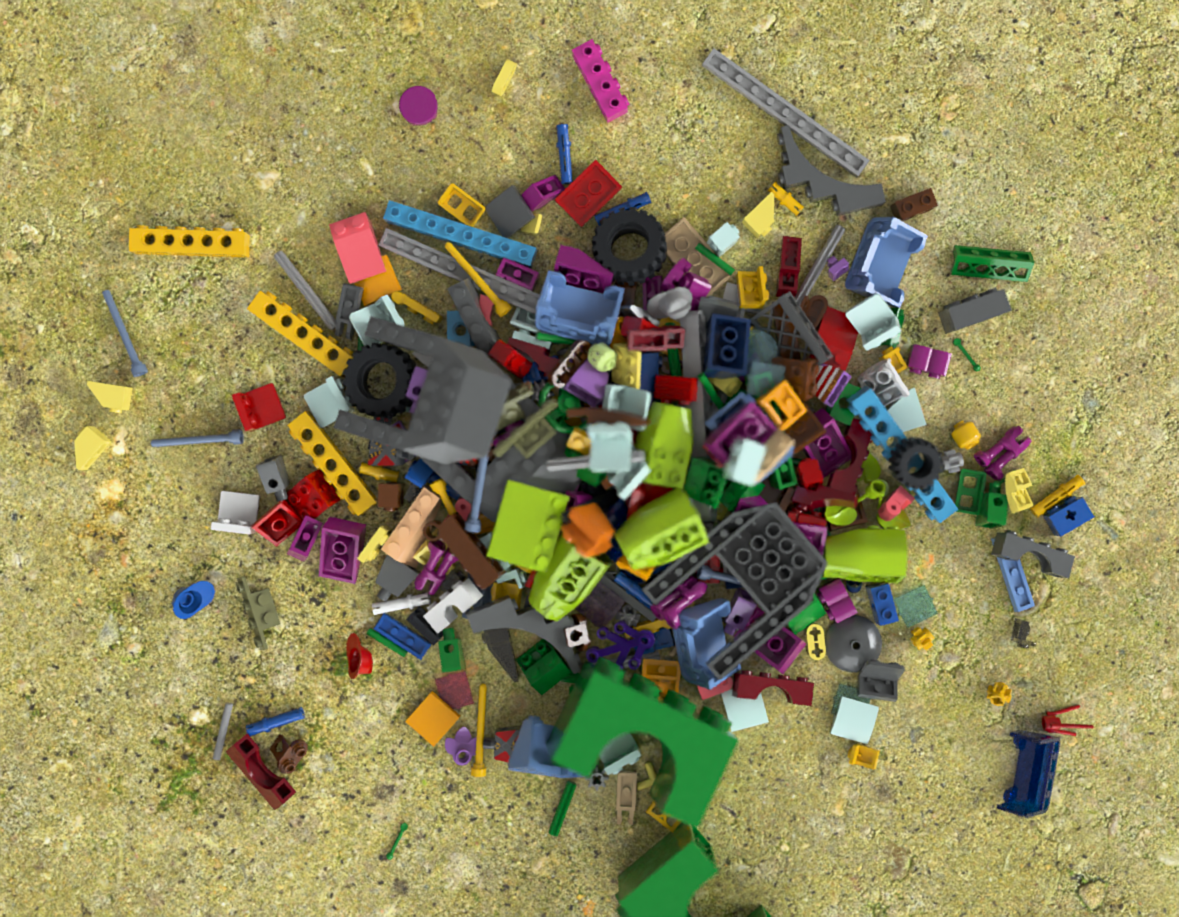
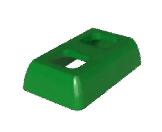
M962 469L960 471L955 505L958 508L956 512L973 515L980 514L987 476L985 472ZM965 476L976 479L974 488L963 486ZM962 495H968L973 498L971 507L960 505Z

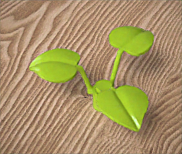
M869 452L866 461H863L861 466L864 468L860 478H857V481L864 480V483L869 485L865 488V494L857 500L859 503L866 497L870 499L878 498L877 508L879 509L881 504H883L882 498L884 497L883 493L886 490V486L883 481L878 479L881 468L878 461ZM825 506V518L833 525L847 526L857 517V512L853 508ZM902 509L900 514L891 521H884L878 513L876 515L877 522L883 529H887L890 526H896L899 529L911 526L906 512Z

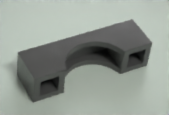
M467 278L447 289L476 348L489 356L490 350L500 337L497 331L485 319L479 305V294L471 278Z
M1010 530L996 534L991 555L1007 561H1018L1022 555L1030 552L1039 560L1042 573L1057 578L1069 579L1075 556L1067 554V550L1061 548L1053 549L1050 544L1044 542L1036 543L1031 537L1022 536L1021 538L1017 536L1016 532Z

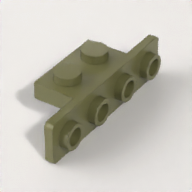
M530 381L521 383L508 392L496 431L525 417V412L518 401L533 394Z
M554 399L545 401L536 414L533 413L526 418L524 425L516 427L506 441H500L495 446L496 449L493 453L501 457L515 445L522 455L528 459L557 433L544 419L558 406L557 402Z
M245 576L237 578L236 588L242 594V606L249 615L248 625L254 631L255 637L253 639L255 646L260 651L266 650L268 646L263 630L281 624L270 589L267 588L251 594Z

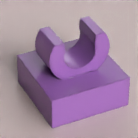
M832 256L827 260L828 274L833 282L849 271V263L845 258L838 262Z

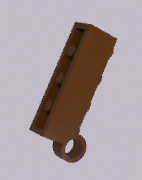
M458 512L451 514L443 522L433 520L425 524L423 527L424 537L429 541L439 539L448 546L449 552L454 557H457L461 562L462 568L474 578V583L479 588H482V590L488 588L506 573L496 559L486 556L488 549L474 532L465 530L466 522ZM431 525H434V526L437 527V529H438V535H437V536H434V535L431 534V532H430V526H431Z

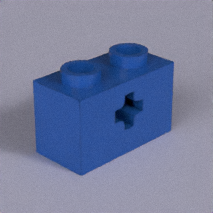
M1074 495L1066 498L1064 504L1060 506L1055 505L1047 510L1048 513L1043 515L1054 536L1060 537L1094 518L1084 498L1075 497Z
M875 583L866 586L875 623L882 626L898 622L899 619L889 583Z

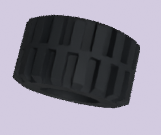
M909 437V440L902 439V444L897 443L895 451L891 450L892 458H888V462L891 463L889 470L892 471V476L906 487H912L915 490H919L920 487L926 489L928 484L930 486L934 485V480H939L940 478L938 476L939 472L943 473L944 470L941 468V465H944V460L941 459L943 455L938 451L939 448L919 437ZM922 453L924 456L923 466L917 472L909 473L908 462L910 458L915 454Z

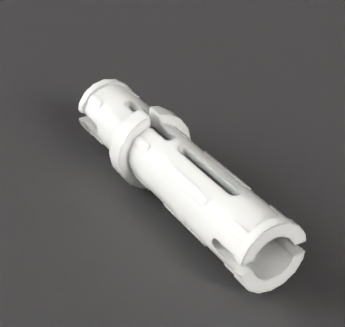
M427 592L414 596L409 594L404 598L372 603V608H375L372 611L374 615L406 608L411 610L416 606L430 605L431 599H426L430 598V594Z

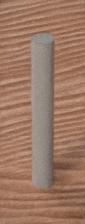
M225 703L213 754L214 760H220L233 703Z

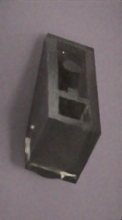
M509 628L485 630L482 633L483 644H487L488 650L512 680L519 682L520 677Z

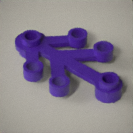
M618 621L614 626V630L618 634L626 633L633 637V639L627 640L609 631L605 626L600 627L597 631L598 638H607L617 644L601 649L597 646L590 647L586 652V658L591 663H596L599 656L603 657L620 652L615 663L623 670V664L630 649L638 646L635 655L628 661V666L635 670L641 664V657L645 649L651 648L655 643V636L650 630L643 629L637 631L627 626L624 621ZM618 625H622L623 630L618 629ZM600 631H605L606 635H602ZM642 637H646L648 642H644ZM590 654H595L596 658H592ZM632 660L636 661L637 665H633Z

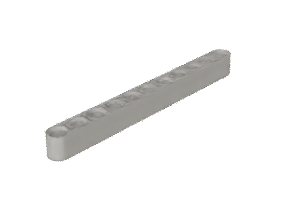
M702 310L689 311L686 316L680 318V325L685 329L684 348H682L684 377L698 378L697 375L703 372L706 327L705 316ZM698 379L697 402L690 401V405H685L686 408L692 409L694 448L691 462L693 457L703 456L711 459L702 448L705 440L712 434V430L705 423L711 418L710 396ZM692 499V506L701 522L716 521L717 509Z

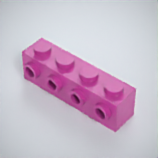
M591 39L572 49V57L606 122L609 123L628 113L629 102L625 95H621L619 91L621 87L616 77L612 78L610 74L612 70L608 61H603L601 57L603 53L599 44H595Z

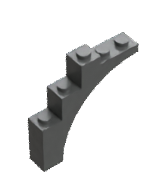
M789 125L780 128L777 134V141L779 145H782L781 159L786 166H782L780 169L778 180L780 184H783L784 189L806 184L804 188L806 198L810 199V203L833 198L831 206L833 212L836 211L837 216L880 207L886 203L882 183L855 185L835 180L823 174L810 164L800 152L793 139Z
M509 595L465 612L474 634L497 628L520 629L534 633L547 640L559 650L566 659L573 674L581 671L579 665L582 664L578 654L574 655L573 647H567L564 633L565 628L575 626L572 616L568 617L566 615L559 621L544 620L545 617L535 610L532 605L516 612L515 610L519 608L515 598L511 599Z

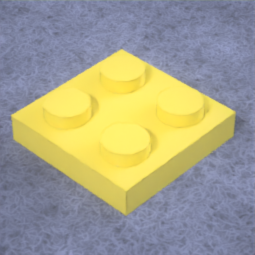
M388 525L379 527L357 559L362 563L375 560L381 552L379 547L386 543L391 535L392 528Z

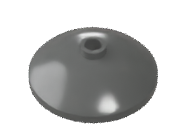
M853 615L839 623L834 621L825 634L826 655L837 668L846 672H860L867 661L879 658L882 650L881 634L875 624L863 616ZM858 642L859 647L854 649L853 644Z

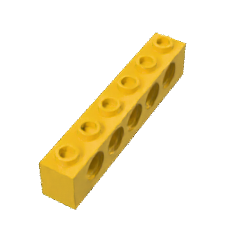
M144 225L129 228V252L134 254L249 258L250 235L244 232V229L232 228V231H225L224 228H213V231H207L203 227H194V230H187L186 227L176 226L174 230L168 229L165 226H156L155 229H149L148 226ZM154 236V242L149 244V238ZM173 236V243L168 245V239ZM192 237V244L187 246V239ZM211 237L212 243L206 246V240ZM231 238V244L225 247V240Z
M260 290L247 310L337 375L345 377L346 375L343 374V370L348 368L349 365L346 362L349 358H354V352L346 346L344 349L338 346L339 341L329 335L327 338L322 334L324 330L317 325L311 326L306 323L308 321L306 317L300 313L295 315L291 312L292 307L285 302H282V304L277 302V297L271 292L267 291L265 293ZM271 306L276 307V312L273 315L269 314ZM287 317H291L292 322L289 326H285L284 320ZM306 328L307 335L301 338L300 330ZM318 339H322L323 345L317 349L315 342ZM333 350H337L339 354L335 360H332L330 357Z
M304 411L287 425L290 428V435L295 440L298 439L301 442V449L305 454L311 455L314 459L312 461L314 466L318 470L322 469L325 473V480L330 485L333 484L336 487V494L340 499L346 500L349 504L347 507L353 515L361 516L378 503L377 497L324 429L318 425L316 419L309 411ZM308 429L313 433L310 440L305 438V432ZM320 444L324 446V453L322 455H319L316 451L317 446ZM331 459L336 462L334 470L328 467V462ZM343 474L348 477L346 485H342L340 482V477ZM353 490L359 491L360 497L358 500L352 498Z

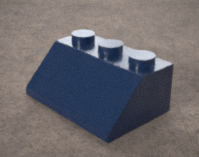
M719 314L711 315L707 322L703 373L706 377L727 379L746 376L751 319Z
M640 351V390L650 393L648 410L653 401L661 403V399L654 398L656 375H659V367H662V356H659L658 351Z

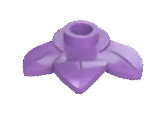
M464 726L456 732L455 738L445 739V749L449 754L453 755V760L456 764L466 765L470 762L472 756L476 755V737L471 738L469 730ZM461 752L465 753L463 758H459Z

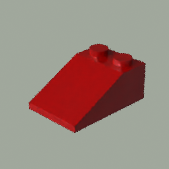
M828 306L817 328L818 334L833 355L824 364L846 371L859 332L846 317V313ZM807 354V358H806V359H808V358H810V357H811V358H816V357H815L814 355H812V354Z

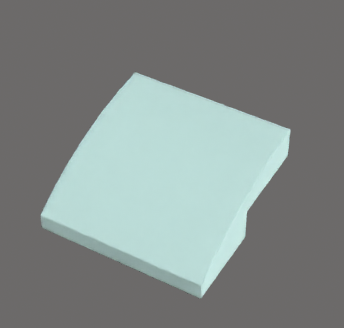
M631 445V451H636V448ZM645 461L630 463V470L627 472H607L609 482L616 486L618 495L625 500L650 472V469Z
M733 689L721 693L727 718L732 722L731 732L769 722L761 692L756 700L736 698L732 696Z
M840 696L830 734L868 744L879 707Z

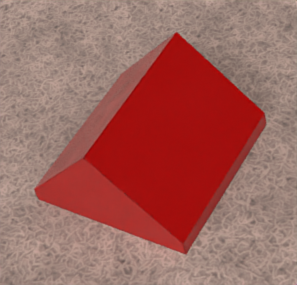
M282 500L252 524L251 527L277 547L300 527L303 519L288 500Z

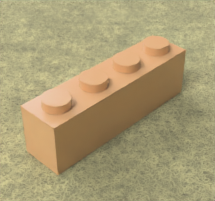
M430 485L422 489L381 548L383 552L396 561L414 568L418 567L419 562L413 557L426 541L423 535V527L428 522L436 519L442 503L439 494H436L435 491L433 492Z

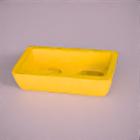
M453 183L449 185L438 200V205L462 223L474 227L486 210L482 204ZM453 195H457L462 199V202L456 209L448 205V201ZM469 206L477 210V214L472 220H468L463 216V213Z

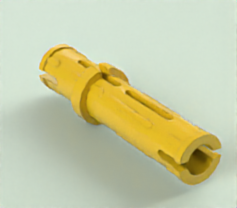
M1077 474L1067 483L1060 484L1057 490L1031 507L1030 511L1036 518H1039V516L1064 498L1071 497L1074 491L1085 485V481Z

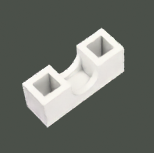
M469 578L463 583L459 580L451 587L453 589L451 593L447 590L439 597L441 600L439 603L434 601L427 607L428 612L423 617L437 634L458 617L452 605L458 607L464 613L483 597L482 593Z

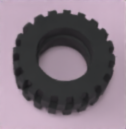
M630 207V210L619 208L617 213L614 211L608 213L609 217L607 219L603 217L600 220L601 226H596L594 230L595 235L592 236V252L595 261L612 272V282L617 280L619 285H624V282H628L629 286H634V282L638 281L640 284H643L647 277L651 280L655 277L654 272H659L662 268V263L666 260L667 244L661 223L656 221L654 215L650 214L648 216L646 210L640 209L639 212L636 210V207ZM625 234H638L647 240L648 246L645 252L633 260H621L615 257L611 250L614 242Z
M372 343V347L370 345L362 346L361 351L356 350L353 353V359H348L346 364L349 366L343 370V374L346 377L345 380H342V386L347 388V390H344V394L346 397H350L349 403L352 406H356V410L368 416L385 418L394 417L397 413L402 414L406 411L405 408L411 407L413 403L406 397V393L417 364L413 359H410V355L407 352L389 344ZM388 363L395 371L396 384L389 396L378 399L373 397L368 389V375L377 364Z

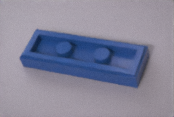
M383 613L373 628L420 660H422L432 645L428 640L387 613Z

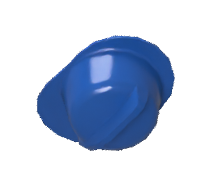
M198 581L189 587L178 589L174 593L171 602L174 614L181 619H187L196 614L214 598V586L208 581Z

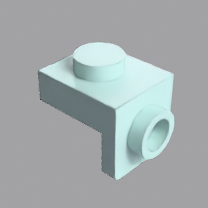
M510 566L505 569L506 573L497 580V583H501L515 578L520 589L524 587L528 577L525 571L519 568L512 569Z

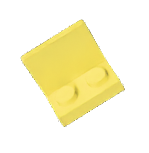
M627 342L613 344L617 360L611 372L612 382L640 389L641 352L638 350L628 351Z

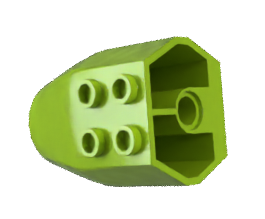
M653 401L647 413V418L651 419V423L646 425L643 431H638L635 442L636 450L644 451V461L650 469V472L644 477L642 482L683 489L694 448L692 409Z
M680 487L642 506L615 533V537L633 570L673 561L709 542L698 514Z
M868 526L867 528L826 536L823 558L827 561V566L822 574L823 577L842 578L856 582L898 584L906 577L908 552L905 530L899 529L896 526H890L887 529H879V526Z
M563 532L557 539L547 572L536 571L528 597L530 604L545 618L559 621L583 602L612 564V560L606 552L588 558L576 552L575 545L563 538Z

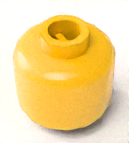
M960 421L953 426L955 430L952 431L951 436L960 449L965 448L969 450L980 443L981 434L973 422L965 423Z

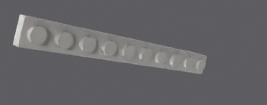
M713 48L703 62L702 66L784 126L789 125L791 131L856 178L870 161L715 48Z
M385 229L378 246L461 282L471 278L452 256L390 229ZM471 265L499 299L536 315L540 294ZM471 278L475 288L482 291L480 287Z

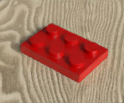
M594 160L555 199V202L582 228L622 189V186L597 160Z

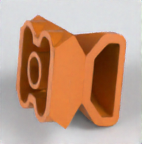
M596 503L575 507L570 510L569 518L573 522L561 526L563 538L575 545L577 553L588 558L605 553L612 547L609 541L615 531Z

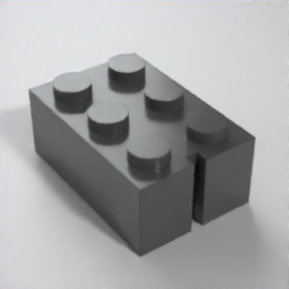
M993 288L980 293L979 296L975 294L961 300V304L958 300L943 306V311L938 312L944 332L947 334L1012 310L1005 290L997 291V288Z

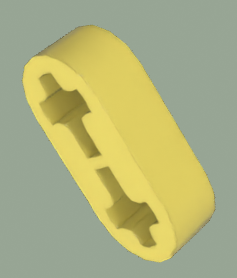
M509 59L506 60L493 85V93L499 96L504 94L516 70L517 63Z
M812 623L805 628L807 652L812 659L820 660L826 654L824 631L819 624ZM813 627L819 630V633H816V640H814L812 634H809ZM814 643H817V647L821 649L817 656L812 653V650H815Z

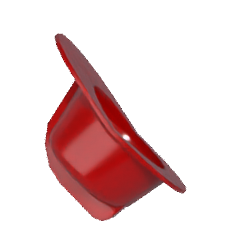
M350 634L346 645L348 674L351 679H355L360 674L372 673L373 658L371 652L361 646L357 634Z

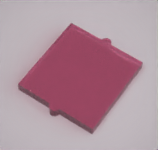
M466 671L455 674L449 673L448 676L435 679L439 697L452 709L457 708L459 710L463 706L474 704Z

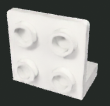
M222 491L218 521L212 522L211 530L242 534L256 533L251 525L257 521L260 496Z

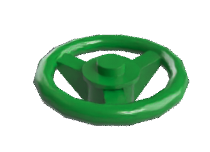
M549 382L545 383L540 391L539 407L547 400L548 393L554 387ZM564 387L559 388L558 406L544 419L552 428L559 432L572 434L575 427L585 431L588 429V425L593 424L588 423L587 419L579 426L573 427L564 426L555 421L557 419H569L570 417H567V409L581 407L576 396L563 389ZM587 415L577 416V418H587Z

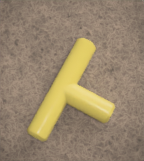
M652 762L645 763L649 779L636 783L638 791L652 786L657 775Z

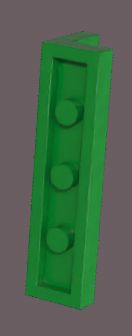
M954 245V262L951 275L1028 282L1035 262L1031 252ZM959 262L969 264V267L964 270L957 269ZM982 264L989 267L984 271H977L976 267ZM1001 266H1005L1008 269L1003 273L995 271V269ZM1026 268L1024 275H1016L1014 271Z

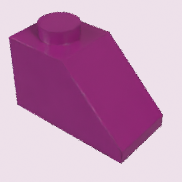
M553 175L531 184L521 196L531 212L557 198L565 188L557 176Z
M305 516L287 555L304 562L323 523Z

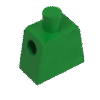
M989 483V492L983 494L981 511L976 517L975 526L996 529L1007 524L1008 500L1007 495L1000 494L1002 484H1000L999 488H994L992 483Z
M454 628L443 629L444 640L438 643L442 672L465 670L466 666L461 639H455ZM450 645H453L454 649L450 653L448 648Z

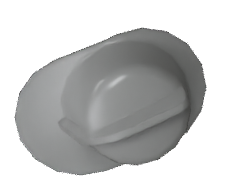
M678 287L660 293L649 300L647 311L652 317L659 319L668 317L672 319L683 318L691 308L692 294L685 287Z

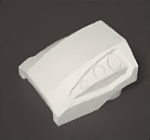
M890 358L869 367L857 378L861 388L864 386L871 388L884 407L910 394L892 366Z

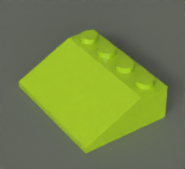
M507 479L486 556L546 573L551 563L562 524L561 513L566 510L569 497L559 492Z

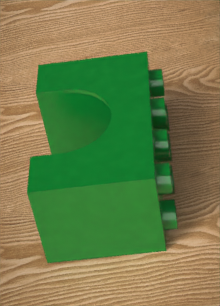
M599 656L595 665L585 661L547 740L546 748L551 761L589 778L602 750L613 739L630 732L651 734L660 740L662 763L649 794L662 813L698 829L739 742V739L729 731L732 722L724 718V715L704 705L700 713H696L697 705L690 702L689 698L668 689L665 698L660 696L659 694L662 689L654 685L655 682L637 673L633 674L630 681L624 679L623 677L626 672L620 669L619 665Z
M681 822L673 833L669 832L618 875V892L615 894L620 904L615 908L618 916L692 917L687 911L692 896L703 884L719 872L711 844L697 828ZM760 905L747 917L772 916Z

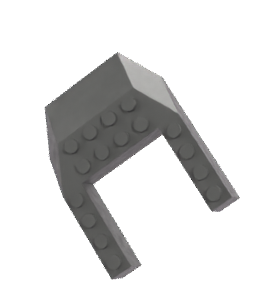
M371 316L365 332L366 336L380 342L432 357L408 431L343 410H339L334 428L445 465L487 457L512 380L481 350Z
M513 382L511 383L509 391L516 387V385ZM529 397L518 401L525 412V417L522 418L524 421L529 415L536 414L540 410V407ZM555 430L557 433L528 459L522 455L515 445L501 457L497 456L486 468L479 511L490 521L496 522L507 479L559 492L564 495L567 491H574L583 481L576 477L578 469L548 471L546 466L547 460L568 458L564 452L567 447V441L570 438L569 434ZM419 456L471 505L473 504L476 479L460 464L453 462L452 464L445 465Z
M776 502L730 514L706 533L709 542L674 560L642 588L644 593L656 605L716 554L764 610L762 615L706 661L707 667L719 681L811 604L815 590L827 566V561Z

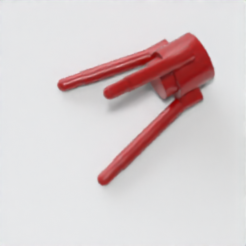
M1080 705L1046 712L1047 716H1042V728L1047 733L1076 736L1075 732L1060 729H1093L1094 726L1061 723L1059 717L1055 716L1079 709Z

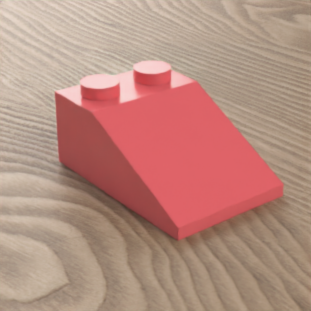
M366 212L329 224L334 244L350 284L386 272L372 222Z

